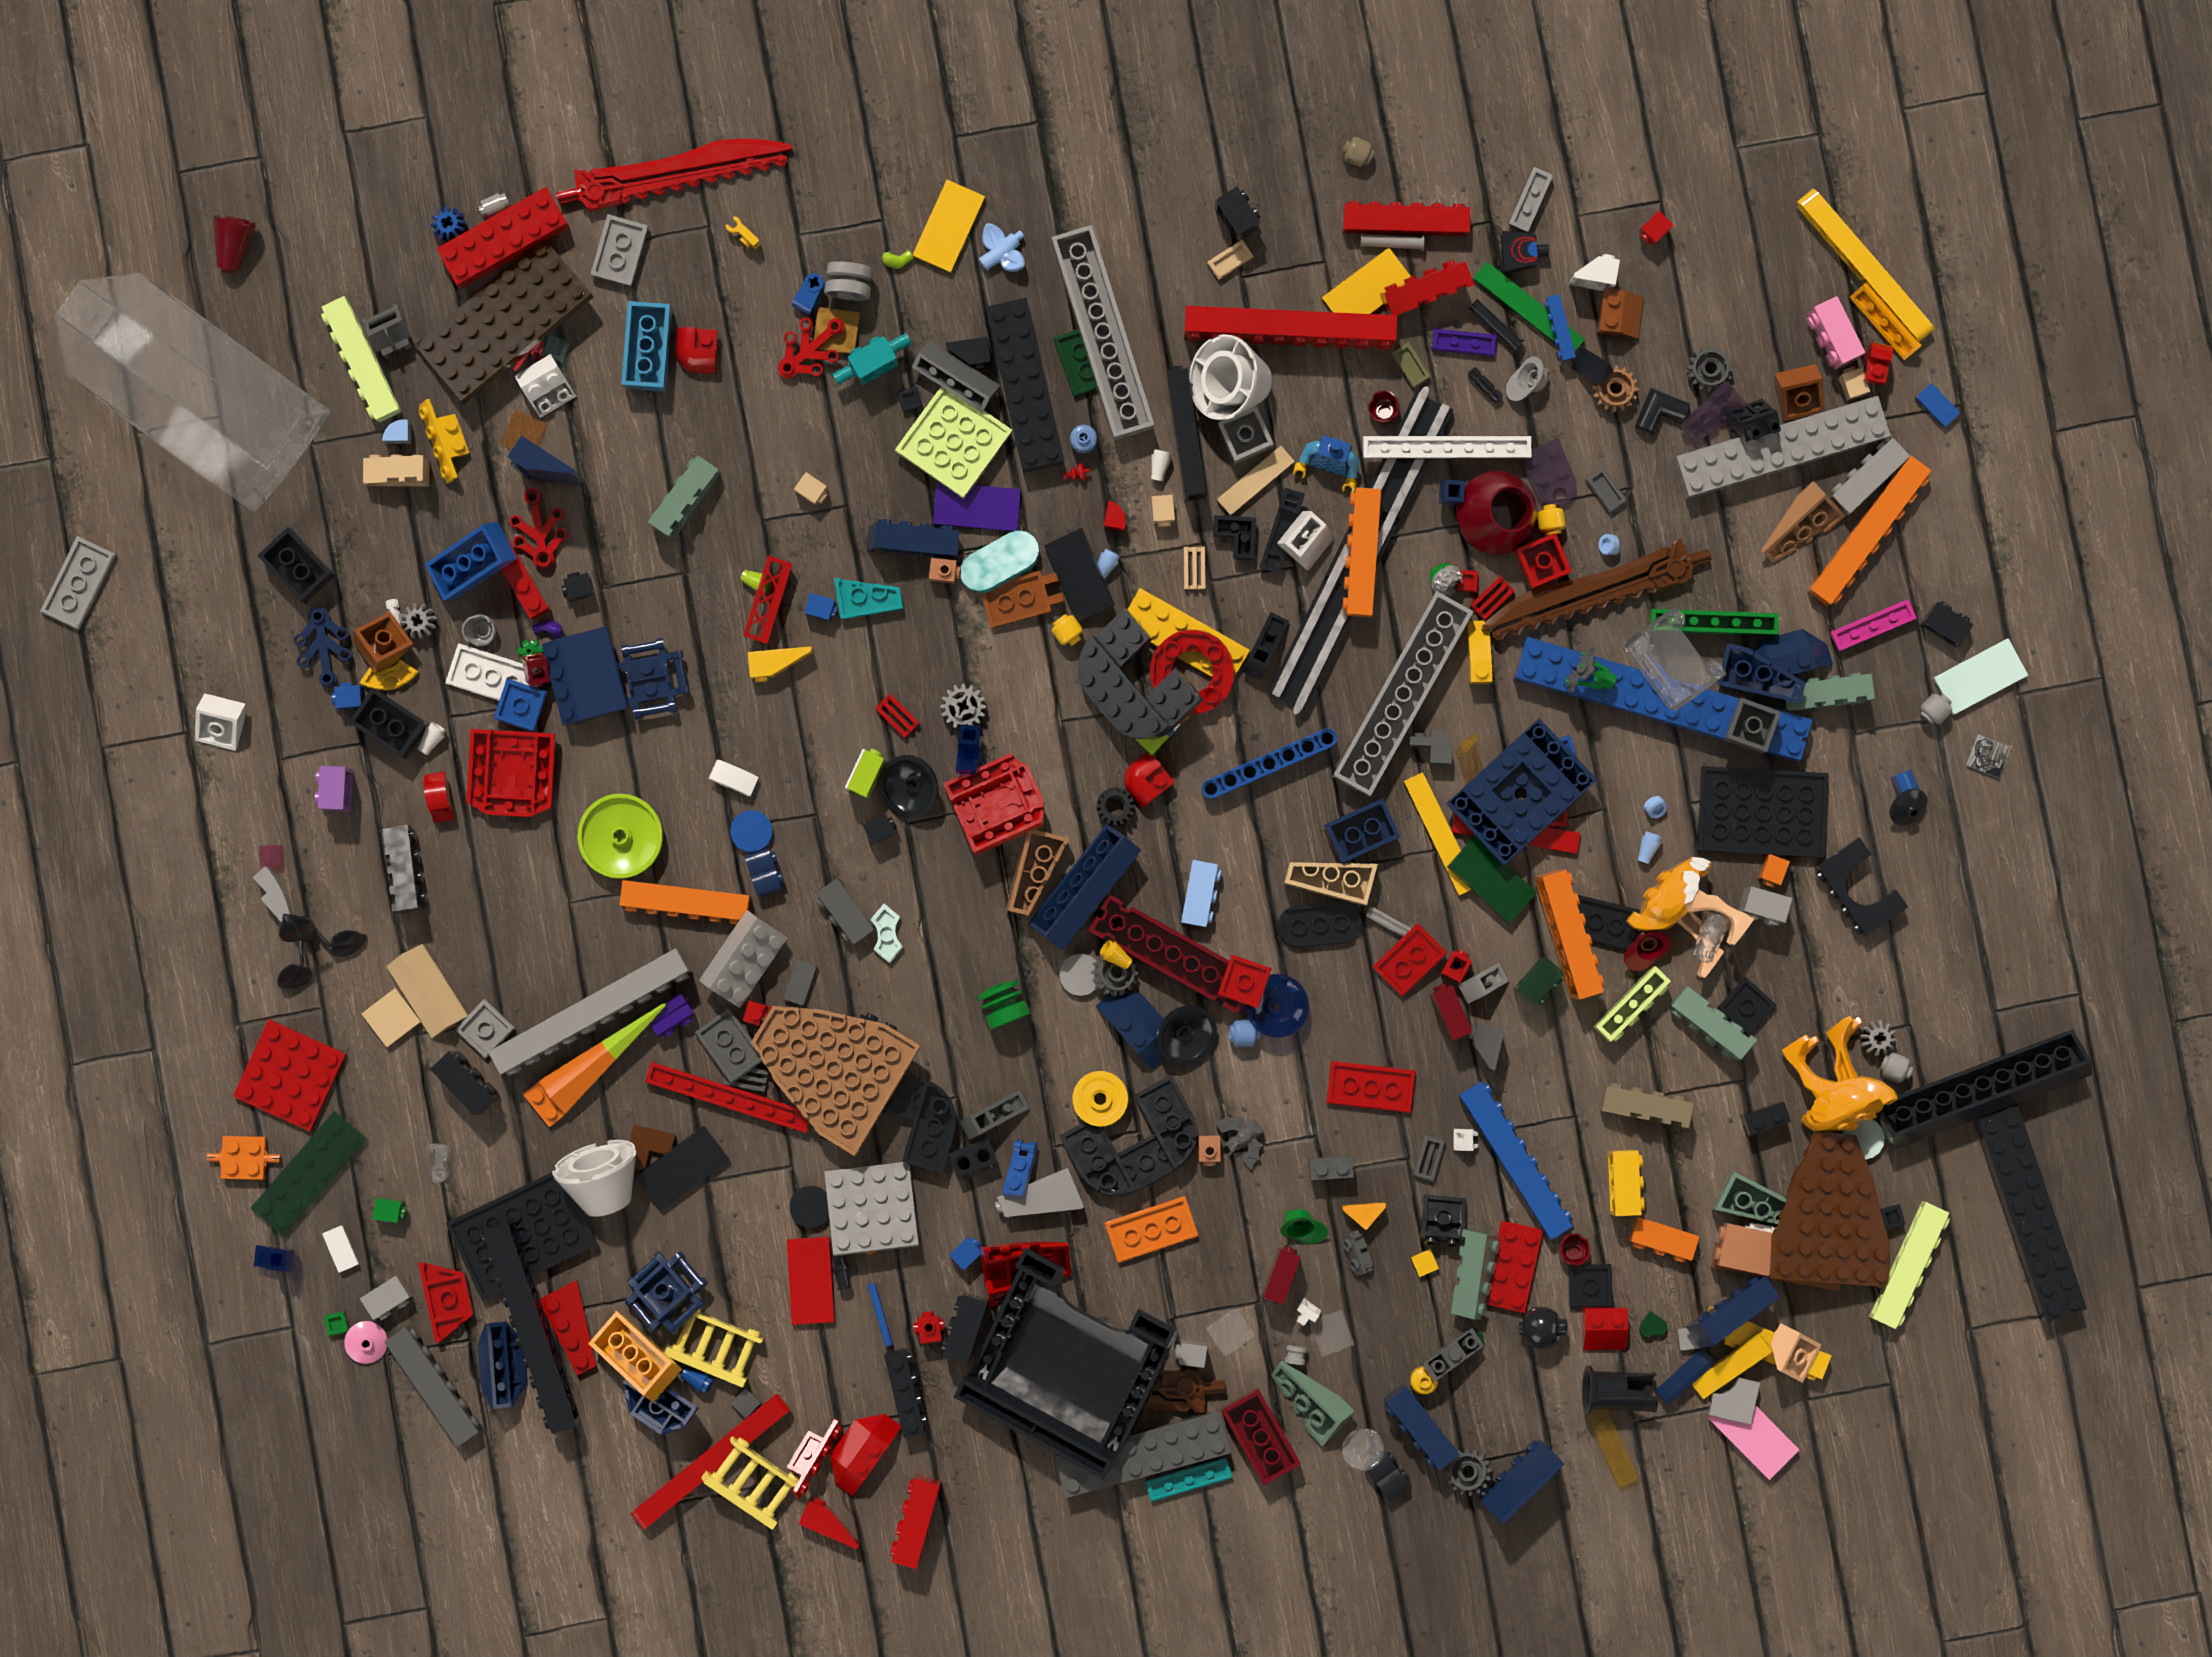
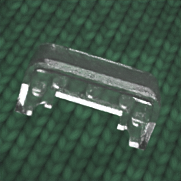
M1674 606L1625 643L1626 651L1664 703L1672 710H1678L1726 675L1720 663L1714 660H1709L1705 663L1680 628L1685 625V617L1677 606Z

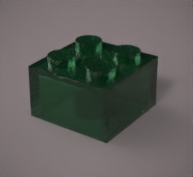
M1544 956L1533 965L1513 989L1532 1006L1542 1005L1550 996L1548 994L1551 988L1556 989L1563 982L1562 976L1565 973Z

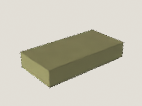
M1409 342L1391 352V356L1413 389L1431 378Z

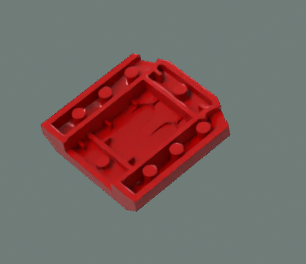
M470 729L466 803L487 815L531 817L552 808L556 734Z
M1011 753L943 783L975 856L1043 826L1045 802L1029 767L1017 760Z

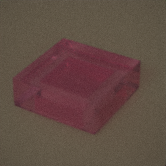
M282 845L259 846L260 867L283 866Z

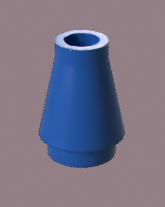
M688 1367L681 1374V1379L685 1380L699 1394H707L714 1382V1379L709 1374Z

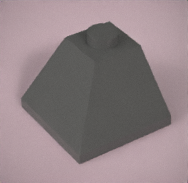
M1476 1023L1475 1027L1471 1026L1473 1032L1469 1034V1039H1472L1471 1044L1485 1067L1489 1070H1495L1505 1029Z

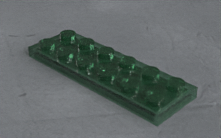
M334 1111L252 1205L251 1209L279 1234L284 1236L368 1138L338 1112Z

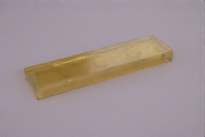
M1593 1410L1590 1415H1586L1618 1487L1620 1488L1638 1480L1639 1478L1608 1410Z

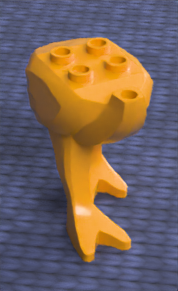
M1848 1016L1826 1032L1836 1051L1834 1070L1838 1082L1817 1076L1805 1062L1806 1055L1819 1042L1817 1036L1809 1039L1808 1035H1805L1782 1050L1786 1059L1799 1073L1804 1087L1812 1091L1816 1098L1811 1110L1806 1111V1115H1803L1801 1119L1805 1126L1814 1132L1855 1130L1859 1127L1860 1122L1874 1119L1877 1116L1876 1113L1881 1111L1884 1105H1890L1898 1100L1895 1090L1884 1082L1865 1076L1858 1077L1851 1063L1847 1043L1851 1035L1863 1023L1861 1018L1853 1020L1851 1016Z

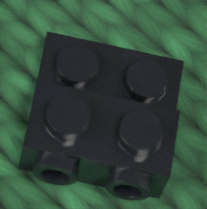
M1424 1194L1420 1240H1424V1243L1427 1245L1445 1242L1448 1247H1458L1459 1244H1462L1464 1240L1462 1232L1465 1229L1466 1198Z

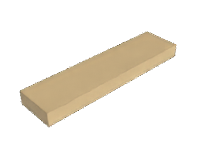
M1280 446L1221 495L1217 501L1231 516L1295 461Z

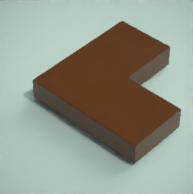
M634 1125L630 1142L634 1144L636 1149L634 1169L644 1170L646 1168L650 1151L665 1154L671 1150L676 1134Z

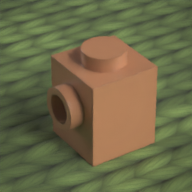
M931 558L929 581L955 584V579L960 577V566H957V561Z
M1220 1135L1198 1136L1199 1162H1203V1166H1216V1162H1220Z

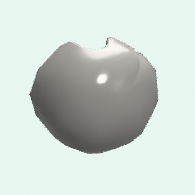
M477 614L469 617L463 623L462 634L466 642L476 646H484L490 644L495 638L497 628L490 617Z

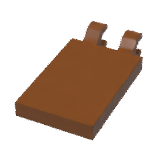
M1041 571L1015 577L989 592L981 593L991 629L1052 612L1051 605L1064 603L1065 600L1062 593L1048 597L1045 585L1059 582L1057 573L1042 576Z

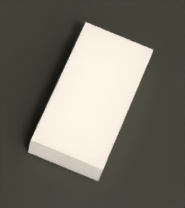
M343 1225L322 1233L338 1273L359 1264Z

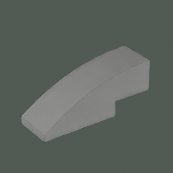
M265 866L253 878L266 892L261 900L282 922L284 913L294 915L291 902L279 878L270 867Z

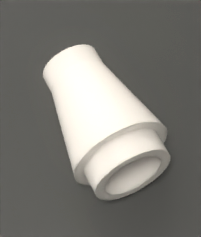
M1154 449V454H1151V479L1164 480L1172 460L1170 458L1171 452Z
M431 722L430 725L426 726L418 750L429 755L430 751L445 737L444 733L446 730L440 725Z

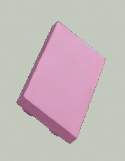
M1756 1405L1751 1425L1712 1415L1708 1418L1769 1480L1799 1451Z

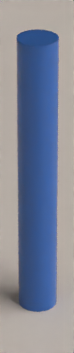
M876 1283L869 1284L867 1286L885 1347L893 1345Z

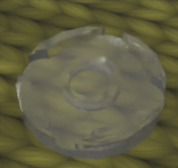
M1371 1429L1354 1430L1343 1442L1342 1455L1346 1463L1357 1471L1373 1469L1384 1456L1383 1440Z

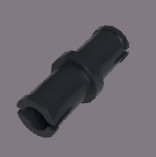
M830 1248L834 1264L832 1270L836 1274L838 1290L852 1288L848 1274L849 1264H846L845 1255L833 1256V1248Z

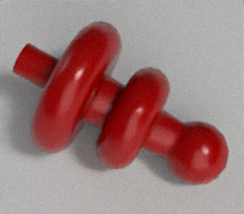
M1079 463L1078 470L1072 467L1071 472H1064L1062 477L1066 480L1070 477L1073 480H1077L1079 476L1084 481L1087 477L1086 473H1089L1090 469H1085L1084 465Z

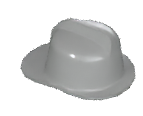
M1532 356L1528 358L1508 380L1506 394L1510 400H1523L1531 392H1538L1545 387L1550 372L1547 368L1543 367L1542 361L1538 357Z

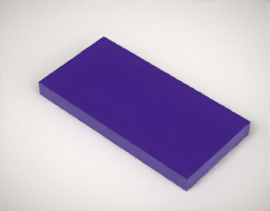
M937 482L933 525L1017 531L1021 489L974 485L963 499L940 482Z

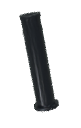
M1476 299L1468 308L1513 349V353L1525 341L1513 333L1479 299Z

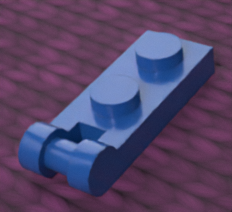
M1023 1140L1015 1141L1014 1152L1002 1191L1003 1196L1024 1199L1038 1150L1037 1142L1024 1143ZM1022 1152H1028L1027 1156H1021Z

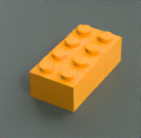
M618 1311L613 1314L588 1343L643 1396L653 1402L682 1370L637 1326Z

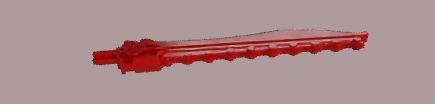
M726 139L713 141L678 155L649 162L600 169L592 168L589 173L585 170L575 169L576 188L556 192L559 205L580 200L581 204H584L587 210L591 212L621 205L622 203L626 204L630 201L631 196L643 200L647 197L648 192L661 196L665 193L666 188L678 192L682 189L683 184H688L694 188L700 184V180L714 183L717 181L718 176H723L730 180L737 171L745 175L750 174L754 167L766 171L771 163L783 167L787 164L786 155L754 160V158L789 152L792 150V145L763 139ZM740 160H746V162L735 163V164H730V165H724V166H719V167H714V168H708V169H703V170H697V171H692V172H687V173H681V174H676V175H670V176H665V177H659V178H654V179H649V180H643V181H638V182H632V183H627V184H621V183H619L618 181H616V180L613 179V178H615V179H617V180H619V181H621V182H627V181L638 180V179H643V178H648V177H654V176H659V175H665V174H670V173H675V172H681V171L692 170V169H697V168H703V167H708V166H713V165H719V164H724V163H730V162H735V161H740Z

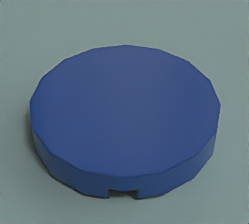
M754 810L744 811L736 816L730 830L732 841L738 848L746 852L761 851L768 846L773 834L772 824L767 816Z

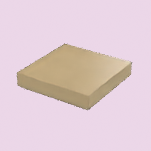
M394 988L362 1013L386 1047L391 1046L421 1023L416 1013L397 988Z

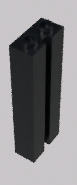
M1173 366L1170 367L1169 371H1166V382L1184 502L1205 499L1206 489L1188 368Z

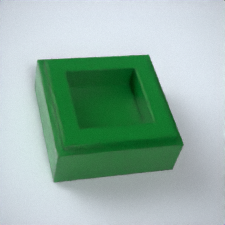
M346 1311L323 1316L328 1337L348 1332L349 1324Z

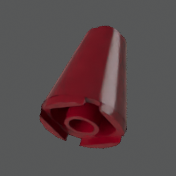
M214 215L217 267L221 268L222 273L234 274V271H238L255 231L256 222L226 216V218L221 217L220 219L221 215Z

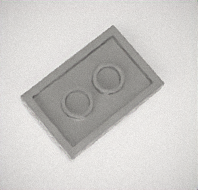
M607 214L590 275L632 287L649 226Z

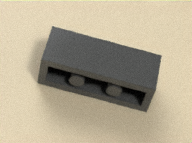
M837 878L816 893L819 896L816 901L823 910L825 908L831 913L829 916L835 927L840 925L844 931L841 935L848 944L852 942L853 945H856L875 931Z

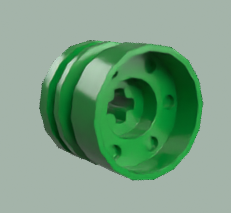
M1018 980L999 983L977 996L978 1002L985 999L989 1001V1003L980 1006L981 1009L991 1008L993 1011L985 1017L990 1030L1031 1014L1026 1001L1016 1002L1015 1000L1016 997L1023 993L1022 990L1012 993L1011 989L1019 985Z

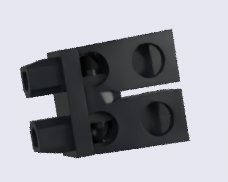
M1763 399L1745 404V407L1739 406L1725 411L1728 430L1731 433L1737 432L1740 437H1743L1745 442L1757 440L1762 436L1781 431L1777 410L1773 409Z

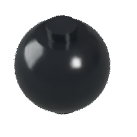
M1541 1306L1529 1310L1524 1315L1522 1322H1519V1334L1523 1335L1527 1344L1536 1349H1549L1559 1342L1561 1336H1567L1568 1333L1567 1319H1561L1556 1311L1548 1307Z

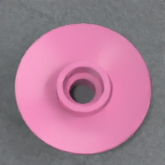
M362 1321L356 1323L348 1330L344 1344L347 1354L354 1361L368 1364L379 1360L384 1355L387 1349L385 1341L388 1339L386 1332L380 1325L371 1321ZM364 1340H368L370 1342V1346L363 1347L362 1342Z

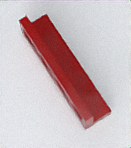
M767 556L743 637L755 640V642L761 644H768L793 563ZM771 561L779 564L776 576L772 577L769 571ZM771 581L773 586L770 595L766 597L763 587L764 584ZM765 601L764 615L760 617L756 609L758 604ZM759 622L760 627L757 636L749 634L751 625Z

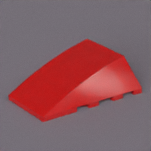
M1046 1241L1013 1242L980 1247L983 1278L990 1308L996 1306L998 1301L1005 1299L1019 1270L1016 1268V1264L1025 1247L1063 1267V1278L1071 1275L1068 1243Z

